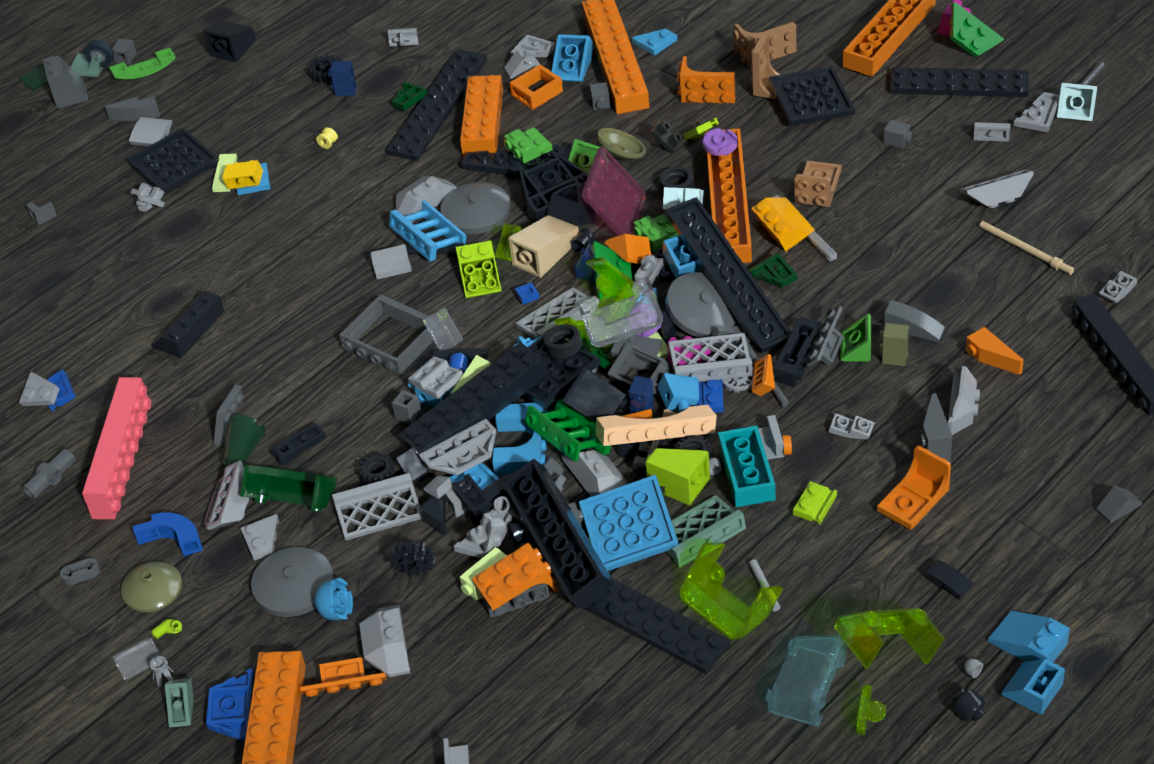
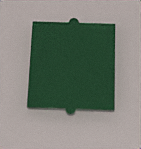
M44 65L19 77L25 84V87L28 86L32 91L48 84Z

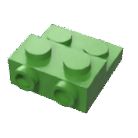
M534 127L525 132L517 129L504 136L506 149L510 150L515 158L519 159L523 164L553 150L552 144Z
M665 214L653 219L648 215L634 222V234L636 236L648 237L650 249L653 252L663 248V242L668 238L679 236Z

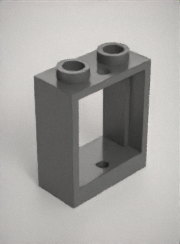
M627 342L609 370V377L614 383L629 389L632 383L623 377L637 357L657 367L650 378L653 380V394H656L658 391L657 386L663 374L669 373V365L665 359Z

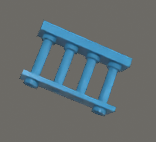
M425 200L422 201L421 211L407 216H403L397 210L390 211L389 226L429 261L436 260L437 249L455 243H464L465 245L466 234ZM420 218L427 220L416 225L411 223V221ZM432 226L437 229L425 234L421 231ZM442 235L447 237V239L438 242L431 240Z

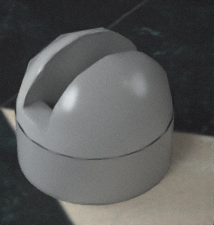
M717 458L709 459L710 475H718L722 471L721 462Z
M500 496L494 501V507L498 512L504 513L511 508V501L506 496ZM504 499H505V500H506L505 509H502L503 503H504Z
M973 658L968 659L964 664V671L972 678H976L983 668V663Z

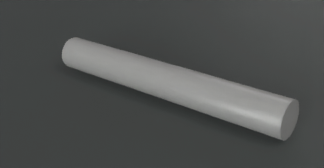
M751 560L749 565L772 610L778 611L781 607L757 560Z

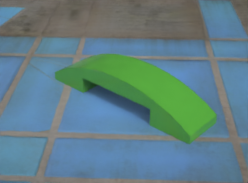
M170 48L155 52L156 58L128 67L123 62L111 66L109 69L117 79L141 78L156 73L168 66L175 59V55Z

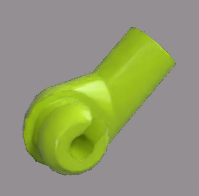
M167 619L154 628L151 634L155 639L160 638L165 633L176 634L182 630V624L179 620Z

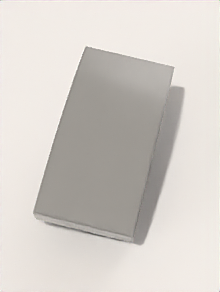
M1120 271L1113 281H1108L1099 295L1117 303L1137 284V278Z
M835 413L829 432L848 438L869 439L875 422L859 416L852 420Z

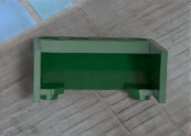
M245 465L240 497L255 498L254 502L266 503V500L301 504L310 506L311 511L322 512V508H327L334 492L337 477L273 467Z

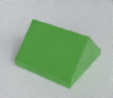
M577 139L574 140L568 160L587 172L596 182L608 168L606 148Z
M866 314L841 332L844 336L841 342L842 361H871V315Z

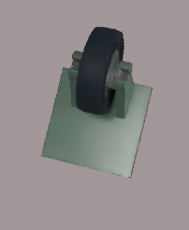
M92 40L87 44L84 54H77L71 68L80 76L99 77L102 68L112 62L114 51L106 42Z

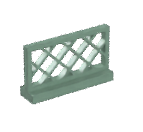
M715 495L671 521L675 534L684 535L683 538H677L679 545L666 552L674 558V563L680 568L745 530L744 514L740 510L734 511ZM717 504L719 509H709V507ZM695 515H703L702 518H692ZM707 515H717L716 519H706ZM721 515H728L727 517L720 519ZM686 524V528H676V526ZM690 524H700V528H690ZM704 525H711L708 528H704ZM688 534H696L691 538H687Z

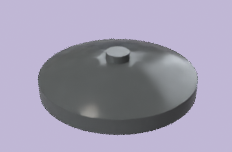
M473 182L461 185L450 191L441 203V214L465 234H480L491 231L503 224L511 211L510 198L507 192L495 184L486 182Z
M705 273L684 274L675 279L668 289L665 299L667 312L672 321L686 333L699 338L711 337L716 326L733 327L737 318Z
M305 547L286 548L269 555L257 566L252 576L251 590L258 606L267 613L280 617H294L316 609L314 598L318 587L325 581L334 579V575L329 561L318 551Z

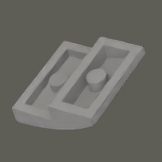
M140 117L132 130L129 143L141 146L154 144L168 136L172 121Z
M434 356L410 376L408 380L424 393L439 399L461 379L463 372L462 370L450 367L447 360Z

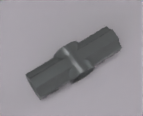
M64 449L49 463H41L36 470V475L22 487L23 492L29 498L34 499L49 485H57L62 479V473L76 461L75 456L69 450Z

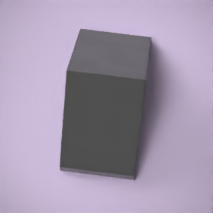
M1114 486L1096 508V511L1111 524L1140 507L1142 502L1129 490Z

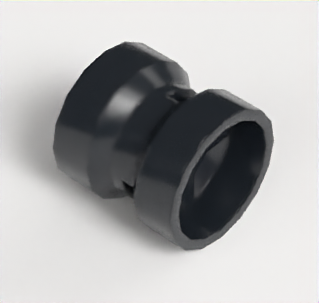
M582 229L578 236L574 237L571 241V245L575 251L581 253L582 249H586L588 243L592 244L596 240V237L590 230Z
M524 520L521 523L514 522L509 524L514 543L521 542L524 538H533Z

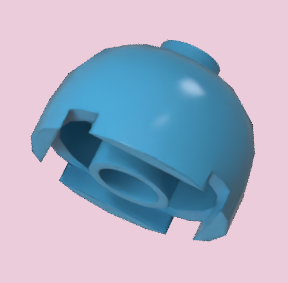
M336 578L325 581L316 591L314 606L319 614L327 620H345L348 618L346 617L347 613L351 614L352 593L351 591L347 592L345 586L348 584L343 579Z

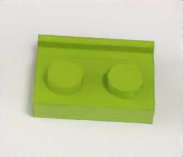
M714 118L682 135L685 140L691 138L693 141L706 134L705 131L719 123Z
M810 481L794 507L793 515L809 521L815 520L818 524H821L837 497V490L831 491L828 487Z

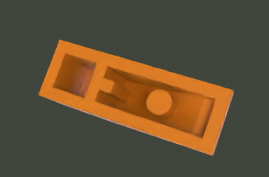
M983 327L967 336L966 351L977 361L1018 375L1022 373L1023 359L987 328Z

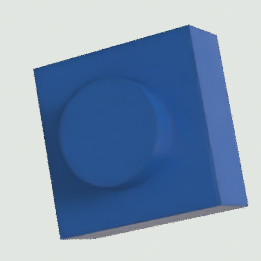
M532 282L515 288V294L523 305L540 299L539 293Z

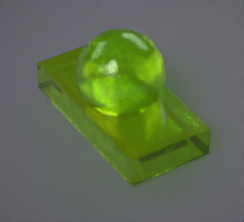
M504 223L495 258L512 262L509 237L521 231L522 227Z
M864 685L862 688L857 716V734L865 735L868 720L880 722L886 715V707L882 702L877 700L871 701V685Z

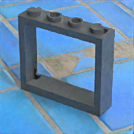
M380 294L339 336L342 348L346 351L355 353L361 358L370 360L374 364L385 367L389 371L400 375L441 334L439 320ZM382 314L423 331L397 358L357 340Z

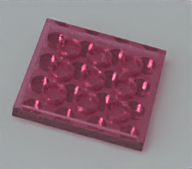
M602 146L597 150L581 196L617 236L623 234L633 235L634 222L639 218L647 193L608 150Z

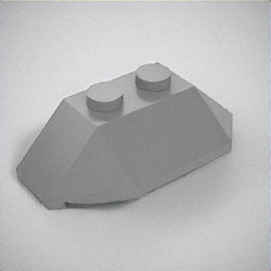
M1021 170L961 188L960 192L980 205L994 208L999 206L998 203L1014 202L1015 198L1021 197L1034 173L1032 170Z
M422 176L396 194V210L403 216L422 210V201L424 200L431 206L436 207L457 186L448 180L434 176Z
M955 365L948 417V426L952 435L973 424L974 415L978 416L979 404H975V401H979L980 390L976 389L977 381L966 366Z
M484 419L419 454V458L430 469L459 475L491 458L496 429L487 419Z
M595 450L580 452L576 462L566 455L562 457L563 461L591 497L627 484L626 479L608 456Z
M241 461L225 468L224 475L213 492L203 522L208 530L239 522L245 515L244 512L249 502V497H240L244 466Z
M400 605L379 608L359 623L364 659L377 669L383 671L388 677L409 674L410 667Z

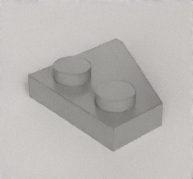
M526 35L511 51V57L517 50L523 58L532 55L535 57H547L555 49V43Z
M30 372L19 403L22 406L54 405L59 388L37 374Z
M277 514L241 527V532L254 561L273 554L274 541L277 535L276 527L279 524Z

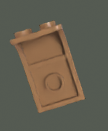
M794 22L763 31L769 33L770 60L796 52V24ZM734 24V30L732 31L734 52L738 53L742 62H745L750 68L752 64V59L750 58L751 49L755 48L756 40L760 38L763 32H747L738 24Z
M763 32L760 38H757L755 48H752L750 52V58L752 59L750 70L753 72L751 85H753V95L776 99L768 80L771 76L781 74L777 73L770 64L769 33Z
M807 161L803 174L795 175V203L830 207L842 171V165Z

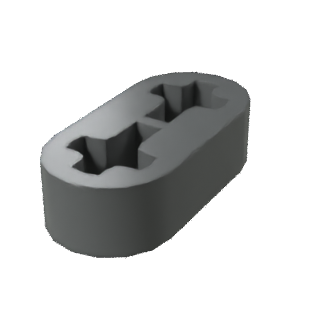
M87 558L63 567L60 571V577L65 585H74L96 577L100 572V567L94 558Z

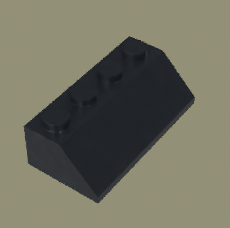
M205 290L194 298L155 340L152 348L182 358L224 312L220 296Z

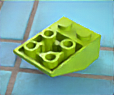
M491 241L456 247L466 298L502 292Z

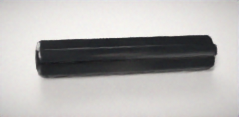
M486 348L434 350L432 357L435 356L447 361L455 353H462L468 360H473L476 355L485 360L488 359V350Z

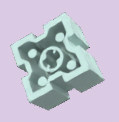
M664 187L663 209L670 208L695 197L703 205L704 190Z

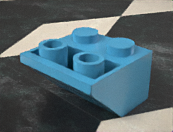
M1046 659L1023 662L1001 695L1042 715L1063 685L1065 669Z

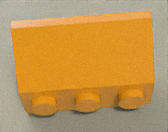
M765 198L752 207L758 221L785 252L815 231L787 198Z

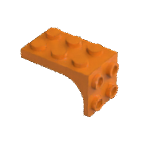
M683 56L682 61L679 62V72L677 73V82H680L678 95H681V102L735 103V72L693 71L687 67V56Z
M917 446L914 449V458L908 473L877 506V511L912 530L949 491L951 464L946 459L931 453L928 449Z
M529 543L472 578L474 584L493 611L537 584H548L554 593L558 591L555 586L558 582L552 574L551 567L542 560L543 557L537 548L533 549Z

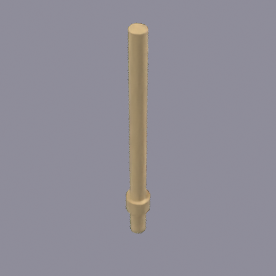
M984 221L980 223V228L1049 263L1052 268L1060 269L1070 275L1074 272L1073 267L1063 263V260L1058 257L1053 258Z

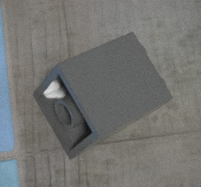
M59 55L43 59L47 80L57 109L89 101L84 79Z

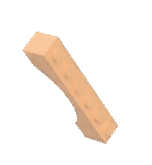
M709 405L689 407L672 416L655 419H635L617 415L597 417L596 436L603 446L715 433L717 415Z

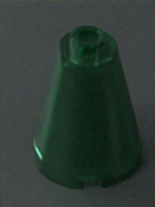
M237 414L235 418L230 417L223 454L225 467L241 461L243 464L246 462L265 436L266 428L263 424L261 426L257 425L256 419L246 415Z

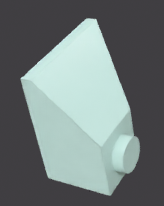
M1062 83L1057 118L1092 121L1097 86Z

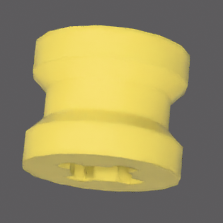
M326 127L317 136L316 140L321 147L329 149L338 136L333 129Z

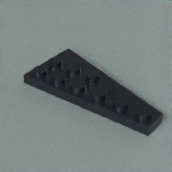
M568 143V146L559 147V144L552 145L553 150L551 151H555L568 160L573 143ZM499 149V152L489 153L487 150L467 152L461 165L463 169L519 176V165L527 171L551 160V151L524 164L519 159H516L511 151H505V149Z

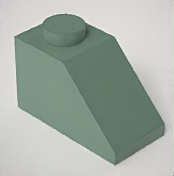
M192 679L170 680L165 684L169 727L190 726L192 723L194 701Z

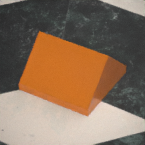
M623 234L605 241V244L626 262L641 264V260L645 256L651 255L648 237Z

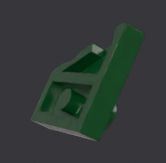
M406 81L403 82V89L399 90L397 96L392 100L393 107L403 111L408 110L427 94V89Z
M779 253L748 269L752 277L782 288L798 279L797 273Z
M584 336L582 339L583 349L599 357L600 366L609 371L613 366L609 356L597 344Z

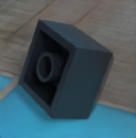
M591 179L587 182L570 184L552 193L547 214L576 226L594 224L599 202L590 193L589 189L595 186V181Z

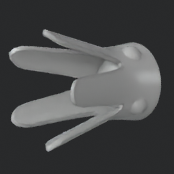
M157 656L150 662V668L153 670L152 680L155 673L159 687L162 686L161 674L163 673L168 681L173 680V677L169 670L174 672L167 665L166 658L162 656Z

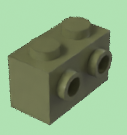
M885 324L884 331L880 332V342H883V344H880L879 355L882 356V364L906 366L909 339L908 325Z

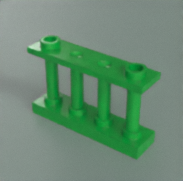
M563 399L557 400L554 411L541 413L532 405L528 406L524 423L574 462L578 461L580 451L583 449L594 447L603 455L610 453L612 445L603 446L596 436V423L563 402ZM556 418V419H557L558 421H560V422H555V423H554V422L551 421L550 419ZM569 428L572 431L566 432L563 429ZM581 437L585 441L579 442L576 438Z

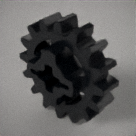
M334 55L319 56V59H314V62H310L308 67L311 78L313 77L314 80L319 79V82L332 81L328 74L332 62L343 60H340L339 57L335 58Z
M406 540L405 544L399 542L398 546H393V551H391V565H395V570L401 569L402 574L406 572L409 576L412 573L420 576V572L427 574V570H432L435 565V551H431L430 546L424 547L425 543L419 544L415 540L413 543H410L408 540Z

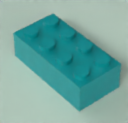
M758 426L718 432L719 450L735 506L742 507L775 501V482Z

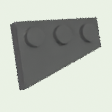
M234 385L217 411L214 445H222L237 409L243 403L244 394H242V386Z

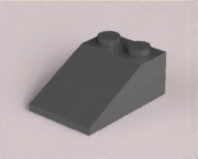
M933 393L923 424V434L920 435L921 446L951 463L952 434L937 394Z

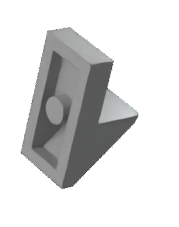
M517 50L504 67V71L510 79L525 74L540 65L534 55L523 58Z

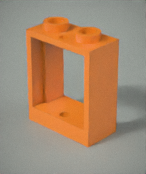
M538 65L510 82L511 96L533 110L563 92V82L558 75H555L542 65ZM540 80L547 83L534 92L528 89V87Z

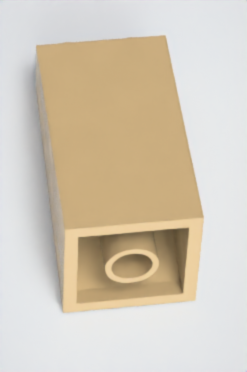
M548 215L510 236L509 245L512 265L541 278L572 248L571 241L574 237L578 236V227Z

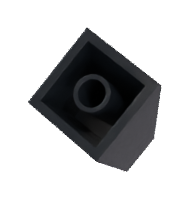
M228 21L203 30L209 55L237 62L256 41L253 27Z
M583 368L562 401L596 422L597 417L613 416L619 410H623L628 403V400H626L628 395L591 370Z

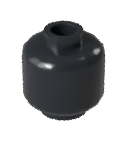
M963 688L952 698L954 702L952 709L966 722L972 719L977 721L985 714L983 710L986 704L985 700L974 689L966 690Z

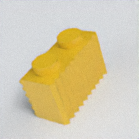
M258 160L241 163L235 162L233 164H226L222 178L229 190L246 186H259L263 169Z

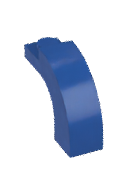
M156 513L151 515L152 521L133 526L138 545L160 538H171L179 543L183 556L203 551L195 525L182 515Z

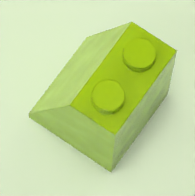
M656 448L645 461L647 468L646 478L656 475L659 485L665 487L666 496L689 506L710 479L709 452Z

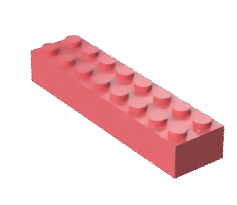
M119 377L82 493L92 519H115L117 511H120V501L122 496L125 495L126 481H129L130 468L134 465V455L139 447V438L143 435L142 428L147 422V412L151 408V399L147 396V387L143 384L142 378Z

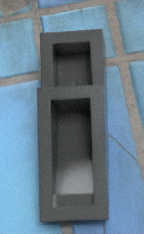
M154 96L142 100L134 97L105 105L109 120L138 121L140 117H160Z
M891 300L885 311L884 323L908 325L909 335L939 342L945 331V327L938 321L906 304Z

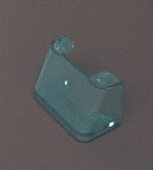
M805 635L795 636L794 639H790L787 648L788 654L772 690L769 689L766 694L765 702L768 703V712L819 727L822 720L820 710H822L823 706L825 707L826 695L837 669H840L841 666L844 667L847 659V637Z

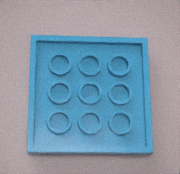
M656 475L579 501L592 546L607 571L668 551L679 545Z

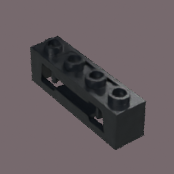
M804 317L799 318L773 367L775 382L795 387L798 380H802L804 369L807 367V355L813 349V342L820 333L819 328L822 322ZM800 340H801V343H802L803 345H802L801 349L799 350V352H798V354H797V356H796V363H795V365H794V360H793V358L795 357V355H796V353H797V351H798V349H799V347H800V343H799V342H800Z

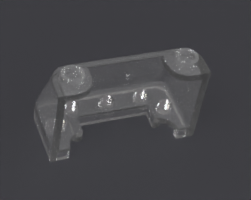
M647 276L633 283V297L598 309L597 303L591 298L576 301L592 345L603 347L660 326L663 316L654 289Z

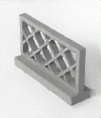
M572 287L517 321L516 327L534 339L542 337L551 328L562 324H570L579 328L602 313L599 298L595 296L590 298ZM574 303H575L574 306H566V304H574ZM560 312V315H551L552 313ZM546 321V324H537V322Z
M745 333L669 341L675 375L698 377V382L752 376V359L749 356ZM736 340H741L742 342L739 347L731 343ZM718 342L723 344V346L720 349H717L712 345ZM695 345H702L704 348L698 351L693 347ZM674 347H683L685 350L680 354L674 350ZM728 347L734 352L728 355L723 351ZM708 349L715 353L711 358L704 354ZM689 351L696 355L692 360L685 356ZM739 353L745 358L735 359L734 357ZM718 356H721L725 358L726 361L717 362L715 359ZM699 358H702L705 361H707V363L698 364L696 363V361ZM680 360L688 363V365L677 366Z
M410 473L333 494L334 504L345 541L421 519L420 505ZM403 492H411L408 500L399 497ZM389 497L392 498V501L387 506L380 503L382 498ZM396 501L405 504L401 511L392 508ZM369 502L373 504L369 512L361 508L364 503ZM377 506L385 509L381 517L373 514ZM410 506L416 509L417 514L409 516L405 514V511ZM351 508L354 511L348 517L343 515L341 510ZM357 512L366 515L362 523L354 519ZM389 512L398 515L396 519L392 521L386 520L385 518ZM370 517L378 520L375 526L370 527L366 525ZM350 523L359 526L356 531L347 533Z

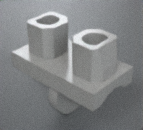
M417 28L388 29L389 46L418 45Z
M142 182L138 190L133 188L131 191L132 194L138 196L139 200H137L136 204L139 211L147 212L152 208V204L163 207L165 204L161 200L164 191L154 186L152 190L150 185Z
M653 255L645 256L641 260L642 265L635 274V280L640 281L641 286L651 288L654 279L659 275L665 263V259H657Z
M490 513L483 514L481 526L471 530L470 538L476 545H483L484 553L488 554L494 546L501 545L502 539L498 531H504L505 523L501 517L492 518Z

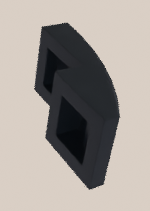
M937 560L925 572V575L937 587L941 588L944 586L958 600L974 585L961 572L940 560Z

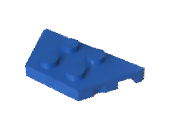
M253 668L246 670L247 674L237 679L232 677L222 684L209 688L206 725L209 730L245 742L254 688L255 673Z

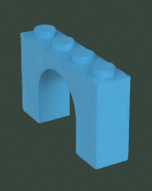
M537 403L510 404L496 415L498 432L522 431L532 436L526 444L518 447L494 448L493 468L496 476H503L520 470L532 459L537 460L544 466L546 455L543 454V451L547 450L546 439L524 423L528 406L532 405L541 413H545L547 410H544L543 406Z

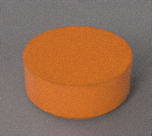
M782 435L784 455H791V436Z

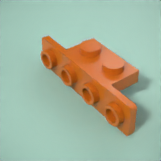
M360 657L319 664L322 683L299 687L301 694H306V697L319 695L318 692L321 691L336 693L340 691V688L344 687L353 690L361 688L362 684L370 683V686L383 684L382 681L387 680V676L385 673L365 676L363 658Z

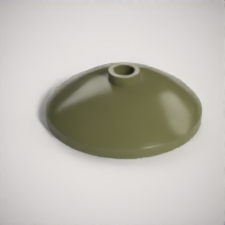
M602 128L598 131L597 139L599 143L616 159L635 160L642 158L646 153L643 143L626 132L613 128Z
M161 561L147 562L137 566L126 575L121 584V596L124 603L135 611H157L168 606L177 598L182 588V578L176 567L169 563Z

